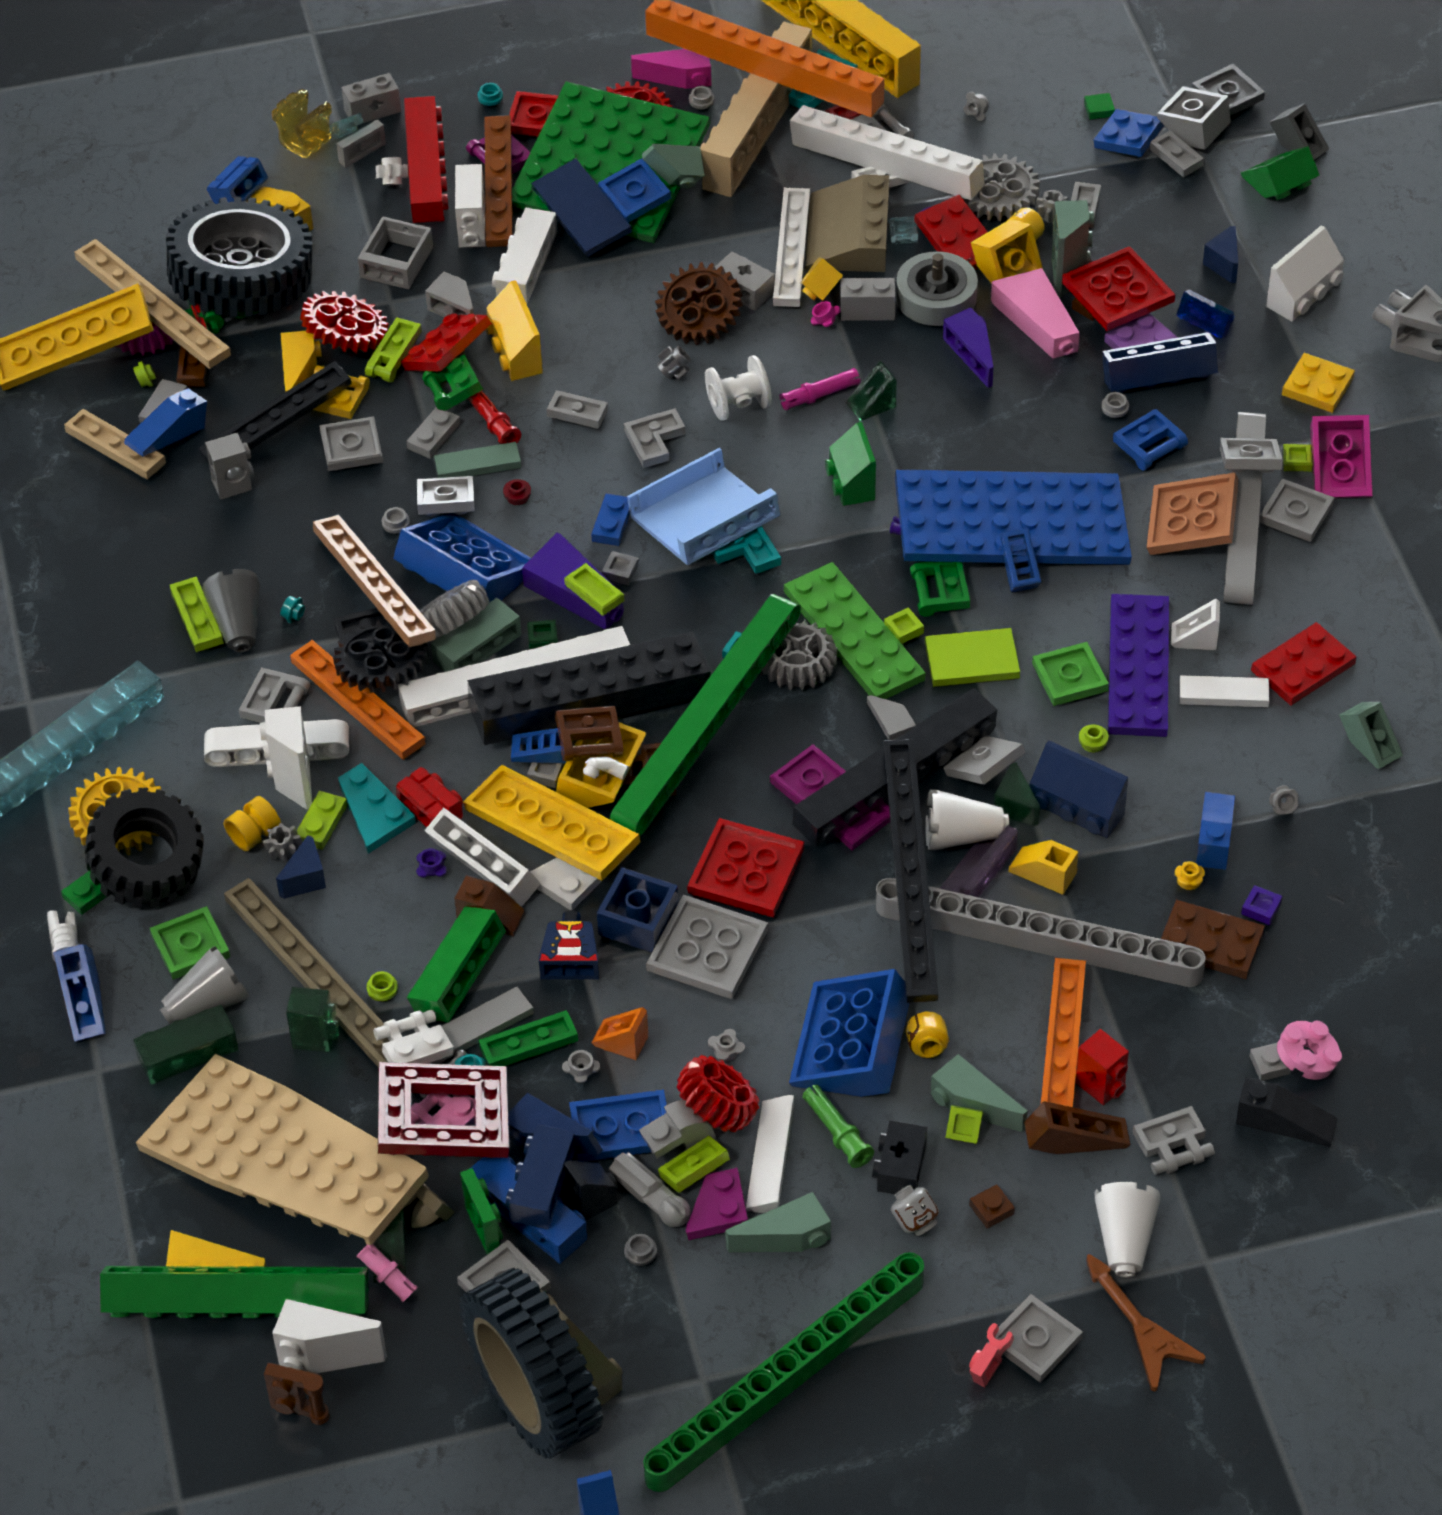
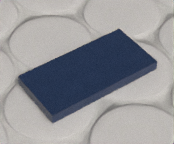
M576 158L531 183L535 193L551 212H556V219L587 257L632 232L630 224Z

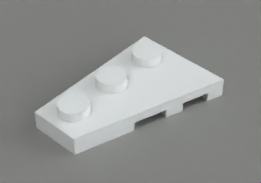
M555 858L530 871L541 883L537 889L569 910H574L602 882L559 858Z

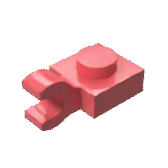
M995 1323L987 1330L989 1343H986L982 1351L977 1350L969 1364L971 1368L969 1371L973 1381L984 1388L1002 1361L1001 1356L1014 1341V1336L1010 1331L1004 1339H995V1335L999 1331V1327Z

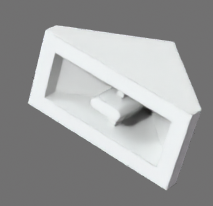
M1214 599L1173 622L1171 645L1174 648L1216 650L1220 623V601Z

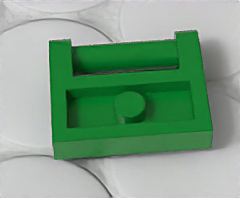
M465 354L455 358L442 371H425L422 375L424 384L430 387L435 397L434 403L438 410L446 411L483 390ZM446 380L452 389V392L448 394L444 393L440 383Z
M929 561L915 563L910 567L911 577L915 580L919 597L917 606L921 616L928 617L935 612L970 608V597L962 562ZM929 575H934L938 598H930L926 577Z

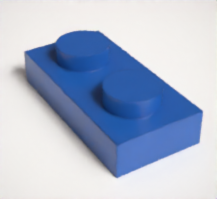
M605 494L591 534L592 542L615 546L620 545L630 516L627 497Z

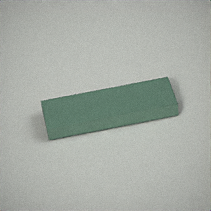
M516 442L434 455L438 478L476 476L521 468V460Z

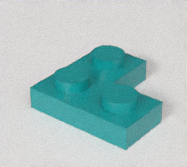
M762 526L711 553L717 564L744 555L755 574L781 565V556Z

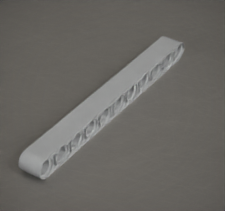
M882 879L876 886L877 913L885 918L899 921L896 879ZM928 886L932 929L1063 959L1084 960L1089 965L1185 987L1197 986L1203 980L1205 954L1197 947Z

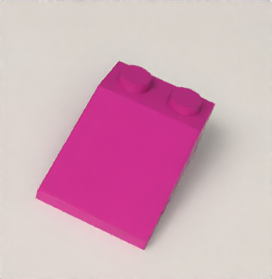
M1369 415L1312 416L1310 435L1314 490L1334 498H1372Z

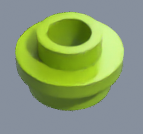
M143 361L138 362L139 365L133 367V370L141 387L143 388L147 385L149 387L154 386L152 380L156 379L151 365H145Z
M1095 724L1087 725L1079 732V742L1088 752H1099L1108 743V732L1102 726Z
M384 971L374 973L366 986L368 995L376 1001L390 1000L398 991L396 979L390 973Z

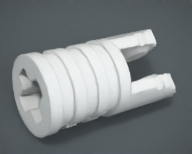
M51 910L47 912L54 961L53 952L79 945L74 912H68L65 923L59 924L57 911Z

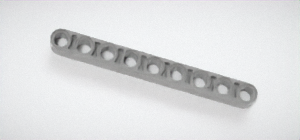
M1238 412L1236 438L1265 439L1266 414ZM1246 470L1245 472L1236 473L1239 480L1233 542L1228 543L1223 603L1253 605L1262 472Z

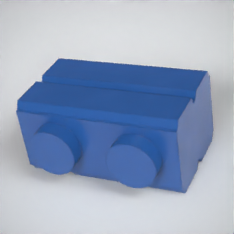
M237 156L216 177V180H213L207 186V191L214 204L219 203V198H227L228 202H234V197H241V202H246L268 179V176L258 158Z

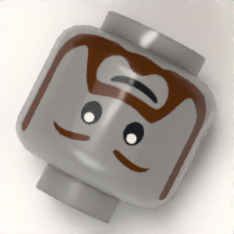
M908 1185L894 1195L897 1200L892 1204L891 1212L905 1233H914L916 1236H919L938 1223L936 1218L939 1215V1209L926 1188L919 1187L913 1189L911 1185Z

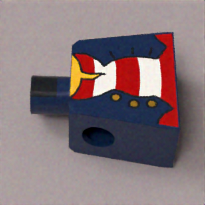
M575 910L565 911L562 914V921H551L548 923L539 955L540 980H599L598 955L593 926L589 921H581L579 912Z

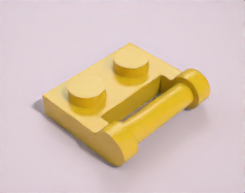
M317 365L313 374L323 369L324 366ZM349 376L352 385L349 387L355 388L354 391L344 389L313 410L352 419L368 391L370 379L364 376H359L358 378Z

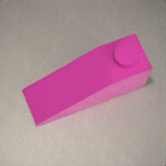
M686 49L631 55L632 78L685 89L698 86H712L710 60L703 55Z

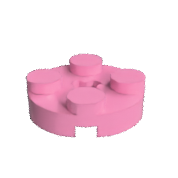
M1308 1021L1292 1022L1285 1027L1277 1042L1278 1055L1286 1067L1292 1071L1296 1068L1304 1072L1302 1077L1307 1079L1320 1080L1328 1077L1342 1059V1053L1336 1040L1329 1033L1327 1025L1321 1021H1314L1312 1023ZM1306 1046L1310 1048L1314 1052V1054L1310 1050H1305L1303 1047Z

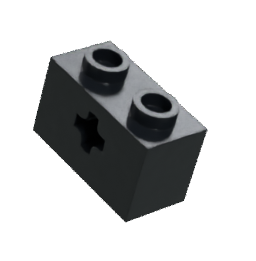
M889 1120L887 1133L881 1132L878 1151L882 1152L881 1159L875 1158L872 1178H877L878 1192L896 1194L908 1185H911L913 1189L918 1188L927 1146L928 1127Z

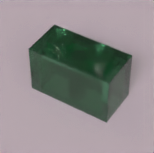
M292 987L286 1015L293 1049L330 1052L332 1040H337L339 1022L334 1021L336 1004L331 1003L329 990Z

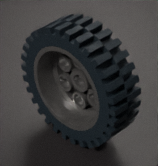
M234 197V202H228L227 198H219L218 204H214L212 200L205 201V207L197 204L192 206V212L187 209L183 211L182 218L177 216L174 219V225L170 224L168 228V233L166 234V255L169 285H172V290L175 294L179 293L180 299L183 301L189 299V305L196 306L201 304L202 311L209 312L213 308L216 315H223L224 311H230L231 317H238V312H245V317L253 316V311H258L260 315L268 314V308H271L274 312L281 310V303L287 307L293 304V298L296 300L300 299L302 292H306L308 284H311L312 234L309 232L307 223L303 224V219L300 216L294 217V211L290 209L283 212V206L278 203L271 207V201L263 200L259 204L256 203V198L250 197L248 202H241V197Z

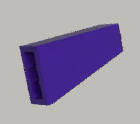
M556 533L522 567L524 587L604 630L608 629L614 622H618L624 613L623 602L602 616L565 585L564 578L585 563L607 581L609 580L561 534Z

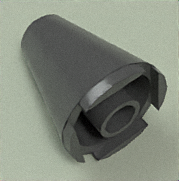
M232 569L233 574L223 575V571L208 577L203 583V594L227 647L241 653L250 650L256 643L260 581L258 575L250 570Z

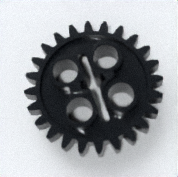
M380 620L373 627L365 623V629L363 630L355 627V634L346 633V640H339V647L334 648L335 656H333L337 676H341L342 682L348 681L350 688L357 684L359 691L369 687L370 693H373L379 687L382 692H385L387 686L397 690L398 683L408 685L407 679H417V672H424L423 665L428 664L427 657L429 652L426 642L422 645L409 647L389 622L386 625H382Z

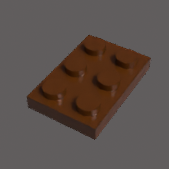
M1176 899L1161 939L1197 947L1205 954V968L1247 979L1263 937L1265 925Z

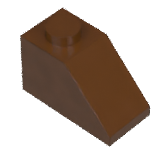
M467 875L454 898L457 918L465 906L495 910L506 930L505 934L513 937L525 915V909L495 883Z

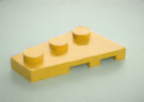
M173 1230L170 1231L166 1266H266L265 1258Z

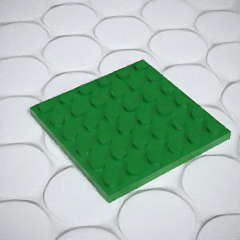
M566 81L512 188V207L522 210L532 208L550 211L532 189L531 183L575 158L598 185L600 181L640 160L642 154L652 144L700 146L711 124L710 117ZM656 171L654 173L670 190L671 199L630 221L629 224L632 232L626 235L627 237L655 243L680 190V185H669Z

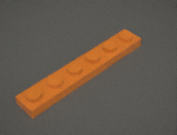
M311 640L290 655L292 664L402 760L426 744L425 736L374 692L370 693L368 687L359 691L358 684L350 688L348 681L342 682L341 676H337L333 657L314 640Z
M1055 958L1041 1104L1045 1101L1073 1107L1086 961Z

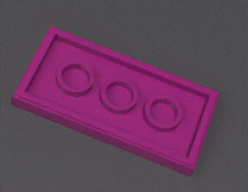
M812 744L770 775V783L795 804H798L846 771ZM883 802L880 808L861 816L855 825L845 827L835 837L853 851L890 823L889 806Z

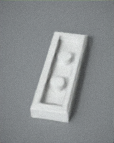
M1180 675V704L1268 707L1269 681L1268 678Z

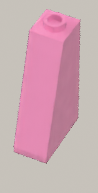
M1042 268L992 281V304L1050 357L1054 359L1078 352L1079 331Z

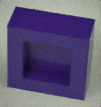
M1254 885L1242 906L1241 914L1270 925L1282 904L1283 896Z

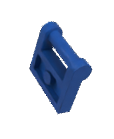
M1157 409L1152 410L1113 434V442L1131 456L1137 466L1143 471L1151 467L1152 462L1176 448L1181 449L1188 445L1187 436ZM1166 436L1170 438V440L1164 442L1163 444L1159 445L1158 447L1154 448L1148 453L1144 451L1145 448L1151 446L1152 444L1156 443Z

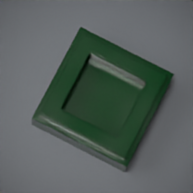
M556 620L527 622L529 650L551 643H558Z

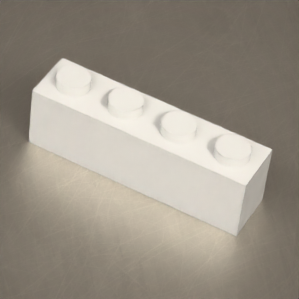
M525 208L522 217L517 218L514 236L510 235L508 250L502 254L500 259L499 271H495L493 274L492 286L496 288V297L511 281L516 280L524 300L528 304L557 234L556 212Z
M444 807L424 830L437 845L484 880L495 883L521 907L541 884L527 868Z

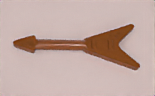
M1087 1255L1086 1262L1092 1281L1094 1283L1099 1281L1133 1325V1332L1152 1391H1157L1161 1366L1165 1358H1175L1198 1364L1205 1362L1204 1354L1150 1319L1143 1317L1111 1277V1268L1094 1256Z

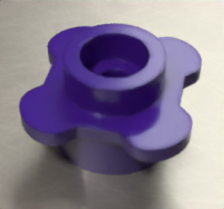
M429 848L416 856V860L419 863V868H417L416 872L419 877L425 878L426 876L435 875L441 877L446 874L447 870L444 866L446 854L444 852Z

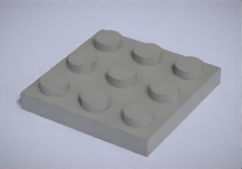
M683 895L646 963V969L649 972L733 999L768 931V922Z

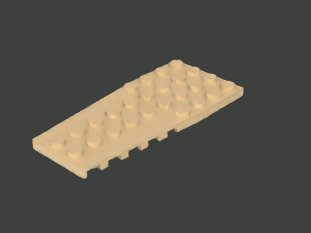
M217 1054L207 1062L136 1142L139 1151L212 1186L244 1198L246 1195L253 1196L259 1204L271 1207L274 1204L282 1207L286 1214L294 1217L300 1214L311 1218L312 1224L323 1227L324 1224L335 1227L338 1229L339 1234L346 1237L353 1234L364 1238L368 1245H372L429 1177L424 1165L405 1154H378L377 1138L292 1089Z

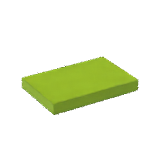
M1011 628L925 636V647L933 687L1020 678V668Z

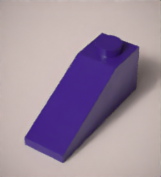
M970 307L944 319L943 340L987 388L992 387L994 366L987 324L984 318Z

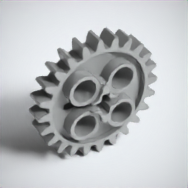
M994 153L991 159L983 155L985 185L972 200L963 198L972 212L977 211L978 218L985 214L988 220H991L993 216H997V219L1001 221L1002 216L1006 215L1009 219L1012 214L1021 208H1030V205H1036V199L1039 198L1040 180H1038V173H1033V166L1026 167L1025 160L1017 163L1016 156L1008 160L1007 154H1004L1002 158H998L996 153Z

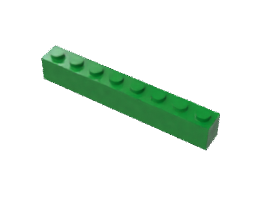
M105 1266L100 1273L101 1313H110L111 1317L130 1316V1313H143L144 1317L155 1318L163 1316V1313H176V1317L189 1318L196 1316V1313H209V1317L223 1318L229 1316V1313H242L244 1318L261 1317L262 1313H275V1317L279 1318L286 1299L356 1316L365 1314L369 1306L368 1267Z

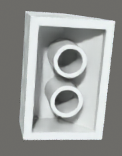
M1321 225L1271 267L1266 307L1291 322L1301 314L1304 315L1317 300L1323 299L1326 293L1333 286H1338L1344 277V259L1325 227Z
M301 706L265 710V722L260 723V734L262 741L267 740L263 742L265 759H270L266 761L268 778H274L277 791L308 810L312 804L311 772Z

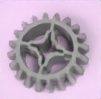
M468 580L430 601L429 604L419 611L433 626L437 638L448 634L479 614L488 605L489 599L485 589L477 580Z
M806 620L802 623H796L762 669L763 675H768L770 682L777 681L779 688L786 684L790 691L794 686H799L802 691L806 685L814 689L816 682L824 684L826 677L831 676L833 668H835L837 663V647H835L832 635H828L826 628L818 629L816 622L812 625H807ZM781 652L782 655L780 657H777V654ZM817 652L819 656L814 658L813 655Z

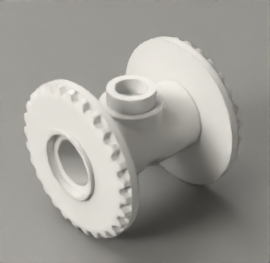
M756 355L748 357V372L737 375V378L728 377L720 379L713 367L706 369L705 384L712 409L720 421L728 419V404L731 403L737 405L738 408H744L752 403V397H756L763 409L771 406L772 398L769 380L762 362Z

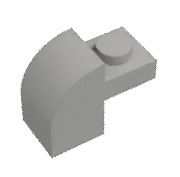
M686 1100L675 1101L664 1106L666 1112L664 1115L639 1129L642 1138L656 1159L681 1144L687 1150L707 1136H711L713 1139L716 1138L710 1123L707 1121L703 1122V1118L700 1115H694V1110L685 1106Z

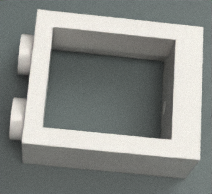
M482 164L455 165V213L459 248L485 247V193Z

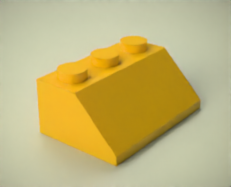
M514 280L487 306V316L492 324L486 329L487 335L492 334L491 341L494 352L500 353L499 361L503 372H508L511 381L543 373L540 334L517 281Z
M618 722L623 741V756L613 757L612 754L573 757L572 761H566L558 777L556 792L586 808L613 803L625 778L622 780L600 770L599 776L594 779L583 773V769L587 765L585 762L590 757H610L629 766L630 770L646 737V732ZM610 738L577 740L575 745L611 743Z

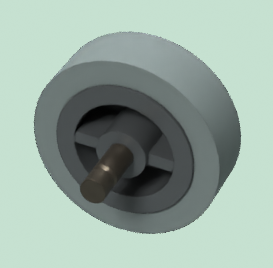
M926 252L916 255L907 260L898 271L896 281L898 307L908 318L918 323L943 326L944 319L970 307L974 309L977 302L978 286L976 271L968 261L955 254Z

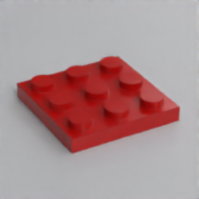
M1130 246L1062 275L1064 286L1106 331L1175 302V293Z
M719 818L687 885L688 894L774 918L804 851V841Z

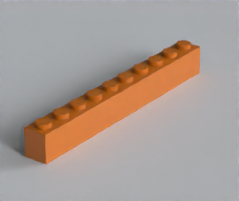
M654 0L645 10L646 35L871 118L884 103V78L671 0Z

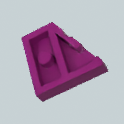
M738 1168L715 1172L705 1176L686 1227L688 1241L724 1233L725 1230L748 1220Z

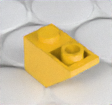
M1053 840L1023 846L1011 863L1008 872L1063 895L1077 874L1078 851Z

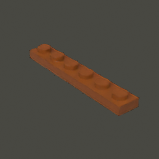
M511 116L484 117L486 247L508 246L509 237L513 235Z

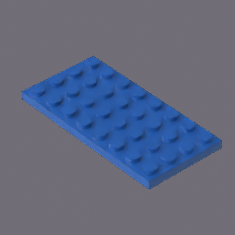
M947 470L895 471L894 478L904 561L1005 563L1000 533L1029 528L1037 563L1130 565L1132 555L1118 474ZM1024 540L1010 541L1009 544L1010 546L1024 544ZM1026 551L1012 553V557L1026 555Z

